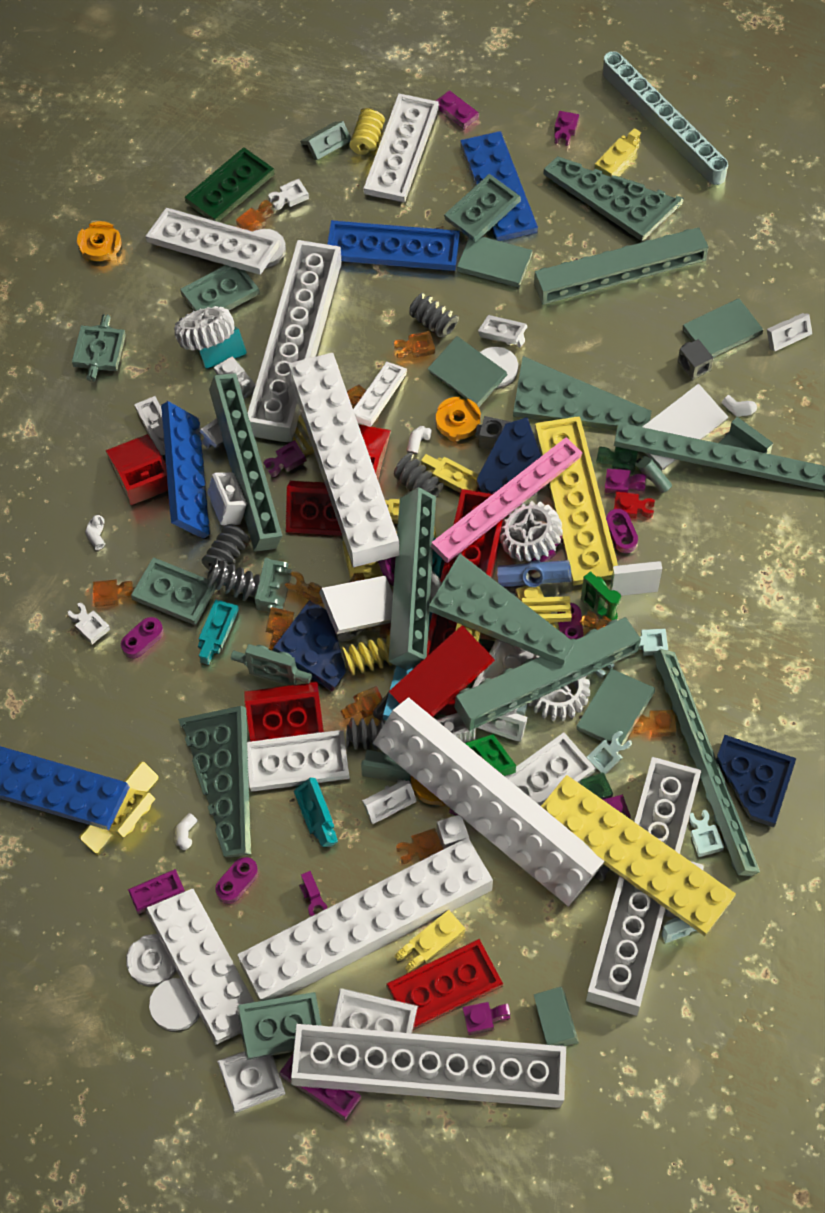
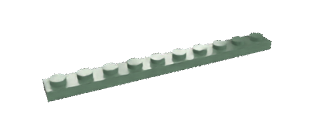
M618 422L614 441V446L825 491V466L621 422Z
M659 649L653 653L656 667L662 675L664 688L672 701V709L680 722V729L688 743L689 753L694 759L697 769L701 770L699 778L703 782L706 798L711 803L714 811V819L722 832L724 845L729 850L732 866L738 875L754 876L760 872L677 656L675 652Z

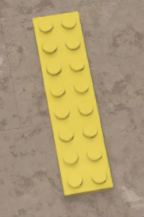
M580 416L535 423L541 456L566 437L582 452L580 459L548 483L554 509L562 522L563 546L566 559L569 560L571 565L573 586L583 584V577L590 571L596 577H601L604 581L611 580L613 567L618 566Z
M568 775L562 779L541 805L544 810L580 838L598 857L604 860L603 864L703 936L708 934L736 895L735 892Z

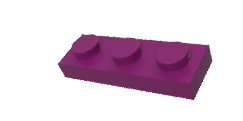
M294 1053L279 1072V1076L290 1083ZM295 1086L344 1120L347 1119L361 1099V1095L352 1090Z

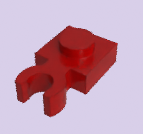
M616 491L614 509L624 510L633 519H636L637 513L646 518H652L654 510H649L646 507H654L655 500L646 498L642 501L639 500V494Z

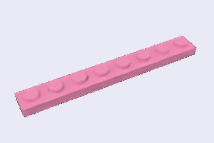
M566 437L431 543V548L448 563L580 459L582 452Z

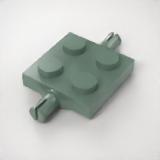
M105 314L102 315L100 325H81L72 364L73 367L89 369L86 377L88 381H91V379L93 382L96 381L98 370L117 371L126 334L125 330L109 327L111 316L108 314L106 316Z
M248 644L245 654L235 650L231 654V660L246 665L249 674L284 685H296L297 680L309 684L312 678L311 673L303 672L296 668L295 658L286 652L277 653L263 645L254 646Z

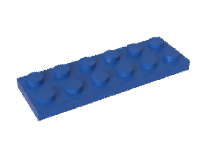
M501 131L460 140V146L475 186L487 175L491 174L520 196L521 201L491 228L495 240L504 241L538 233L537 223Z
M331 220L327 245L339 246L341 248L342 262L455 271L460 231Z
M167 401L161 405L171 523L200 538H205L210 535L200 421L198 417Z
M0 746V799L105 830L110 829L130 788L127 782Z

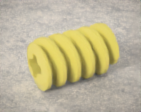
M370 108L361 109L349 144L350 149L354 153L366 155L368 152L375 151L381 134L380 131H382L385 118L381 113Z
M390 636L386 637V643L381 637L377 638V645L372 640H368L367 648L363 642H359L358 650L353 644L349 645L348 652L342 647L346 668L352 676L355 675L357 667L361 673H364L365 665H368L371 671L374 670V663L383 668L384 661H389Z

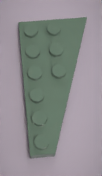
M558 156L544 168L543 172L549 179L642 242L683 204V197L676 195L674 198L665 195V191L657 190L656 192L645 188L643 184L616 175L610 177L602 174L601 170L594 169L592 171L583 168L579 163Z
M523 356L513 417L553 421L580 416L582 426L617 430L618 422L643 427L650 421L651 410Z
M459 554L429 605V611L562 666H564L574 646V642L462 554Z
M237 706L178 719L180 726L184 728L186 734L185 741L191 749L193 755L192 762L202 792L207 797L209 803L207 807L210 815H213L216 824L215 831L224 857L233 858L250 855L246 708Z

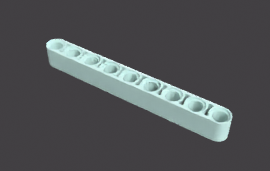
M608 52L604 56L603 76L709 183L714 185L722 184L726 178L728 161L618 52Z

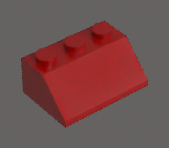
M290 480L286 493L285 532L342 536L325 482Z
M317 682L244 691L250 742L324 732Z

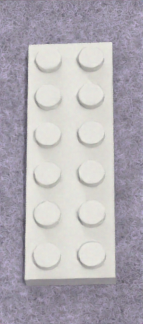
M398 94L366 180L364 194L400 202L406 201L439 108L438 101Z
M166 208L145 236L148 243L259 275L262 274L281 246L280 239Z
M194 889L147 907L146 913L215 1045L240 1034L241 1029L236 1007L240 1004L252 1003L254 1000Z

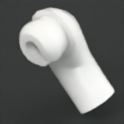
M730 395L726 396L722 401V404L737 417L752 415L757 410L755 402H737Z
M419 426L412 431L409 437L407 452L418 454L420 441L422 439L429 440L432 430Z
M100 515L93 516L85 530V535L95 550H101L105 546V542L100 536L104 527V518Z
M188 813L174 828V843L181 850H186L192 845V840L188 838V831L198 820L191 813Z

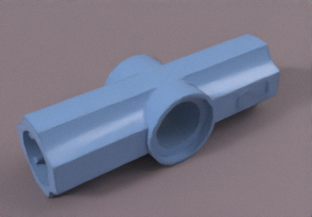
M533 560L525 564L499 565L498 583L503 587L522 585L537 587L540 584L571 582V565L569 560L551 562ZM536 570L540 573V577L534 578L528 571Z

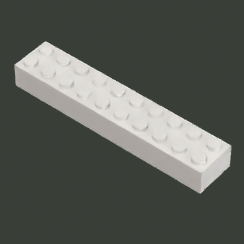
M297 241L248 410L254 437L288 443L293 441L301 411L290 381L289 363L316 357L342 263L341 248L339 246Z
M329 353L289 363L290 381L353 568L399 556V539L334 354Z
M409 697L392 710L373 744L563 903L569 906L584 890L602 866L604 860L598 857L586 843Z
M652 757L634 822L680 854L701 770ZM619 876L586 1001L637 1016L665 908L621 876Z
M467 837L237 954L239 962L259 1001L287 997L438 919L446 911L450 910L451 912L492 891L493 879Z
M297 1024L291 1085L560 1108L564 1102L566 1046Z

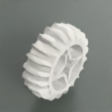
M224 307L200 308V310L193 311V313L186 314L185 317L180 318L175 324L174 334L180 347L185 350H202L203 348L216 346V344L223 343L225 339L230 338L235 329L234 320L229 310Z
M531 501L528 506L522 503L521 508H516L512 514L510 513L506 516V520H503V527H501V535L499 536L500 542L505 552L509 553L513 559L517 557L520 562L525 558L528 562H531L533 558L540 561L541 555L548 557V551H556L555 544L560 543V536L563 535L562 522L557 512L552 510L549 505L544 506L541 501L537 505Z
M585 676L572 682L577 690L575 696L571 694L568 684L562 687V689L559 688L528 703L529 707L534 706L535 714L542 711L543 719L548 715H551L552 721L556 720V716H560L561 720L564 721L566 715L573 719L575 711L581 713L583 706H586L588 703L587 697L590 696V681Z

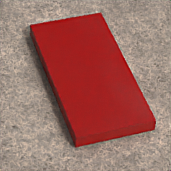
M462 625L389 692L399 704L409 697L433 717L490 666L495 659Z
M477 939L386 983V987L393 1000L418 1006L413 1030L503 987V982L480 939Z

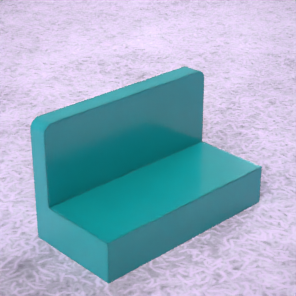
M235 327L234 333L230 335V338L225 339L223 343H218L216 346L203 348L202 350L196 349L200 352L205 368L218 365L232 356L237 358L247 353L239 328Z

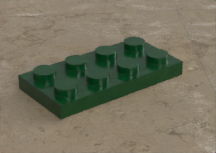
M243 147L187 194L185 202L207 219L220 222L275 175V170Z

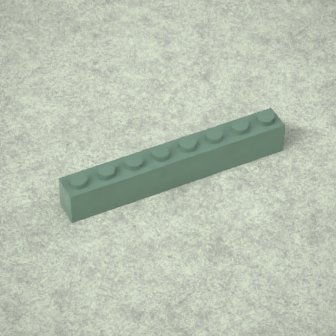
M699 227L687 229L676 234L665 235L661 238L646 240L635 245H627L620 249L604 251L594 256H586L579 260L542 268L535 271L534 286L542 305L706 261L709 247Z
M237 374L214 375L209 392L231 471L235 474L234 476L238 480L237 483H239L238 486H240L241 492L245 496L244 499H246L245 502H247L244 517L253 550L255 552L276 549L282 538V532Z
M419 487L402 496L399 502L397 531L399 556H396L388 662L405 670L417 666L427 657L433 558L431 543L434 541L436 496Z
M626 617L620 620H612L601 629L590 630L585 636L577 640L571 639L574 642V646L564 666L542 657L530 658L521 666L515 669H506L501 675L493 679L487 678L472 689H463L456 695L454 708L467 729L471 731L638 652L641 638Z

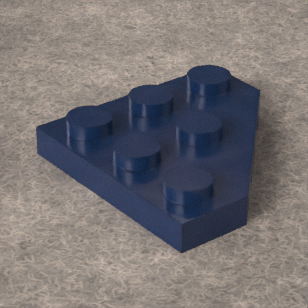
M528 417L505 424L476 479L479 492L494 494L541 457Z
M309 600L272 651L290 654L295 658L296 668L300 671L311 673L313 680L333 692L347 670L336 632L327 610L314 601Z
M724 734L716 758L719 766L749 819L775 827L796 758Z

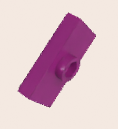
M176 869L128 889L138 914L145 912L149 906L185 892Z

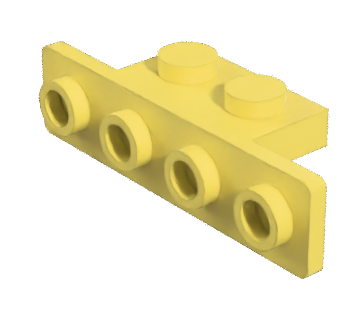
M139 762L124 780V782L129 784L130 788L110 829L105 830L88 825L79 835V839L92 852L98 853L112 835L125 837L130 834L135 828V823L150 810L151 804L155 800L148 790L156 782L158 775L145 762Z

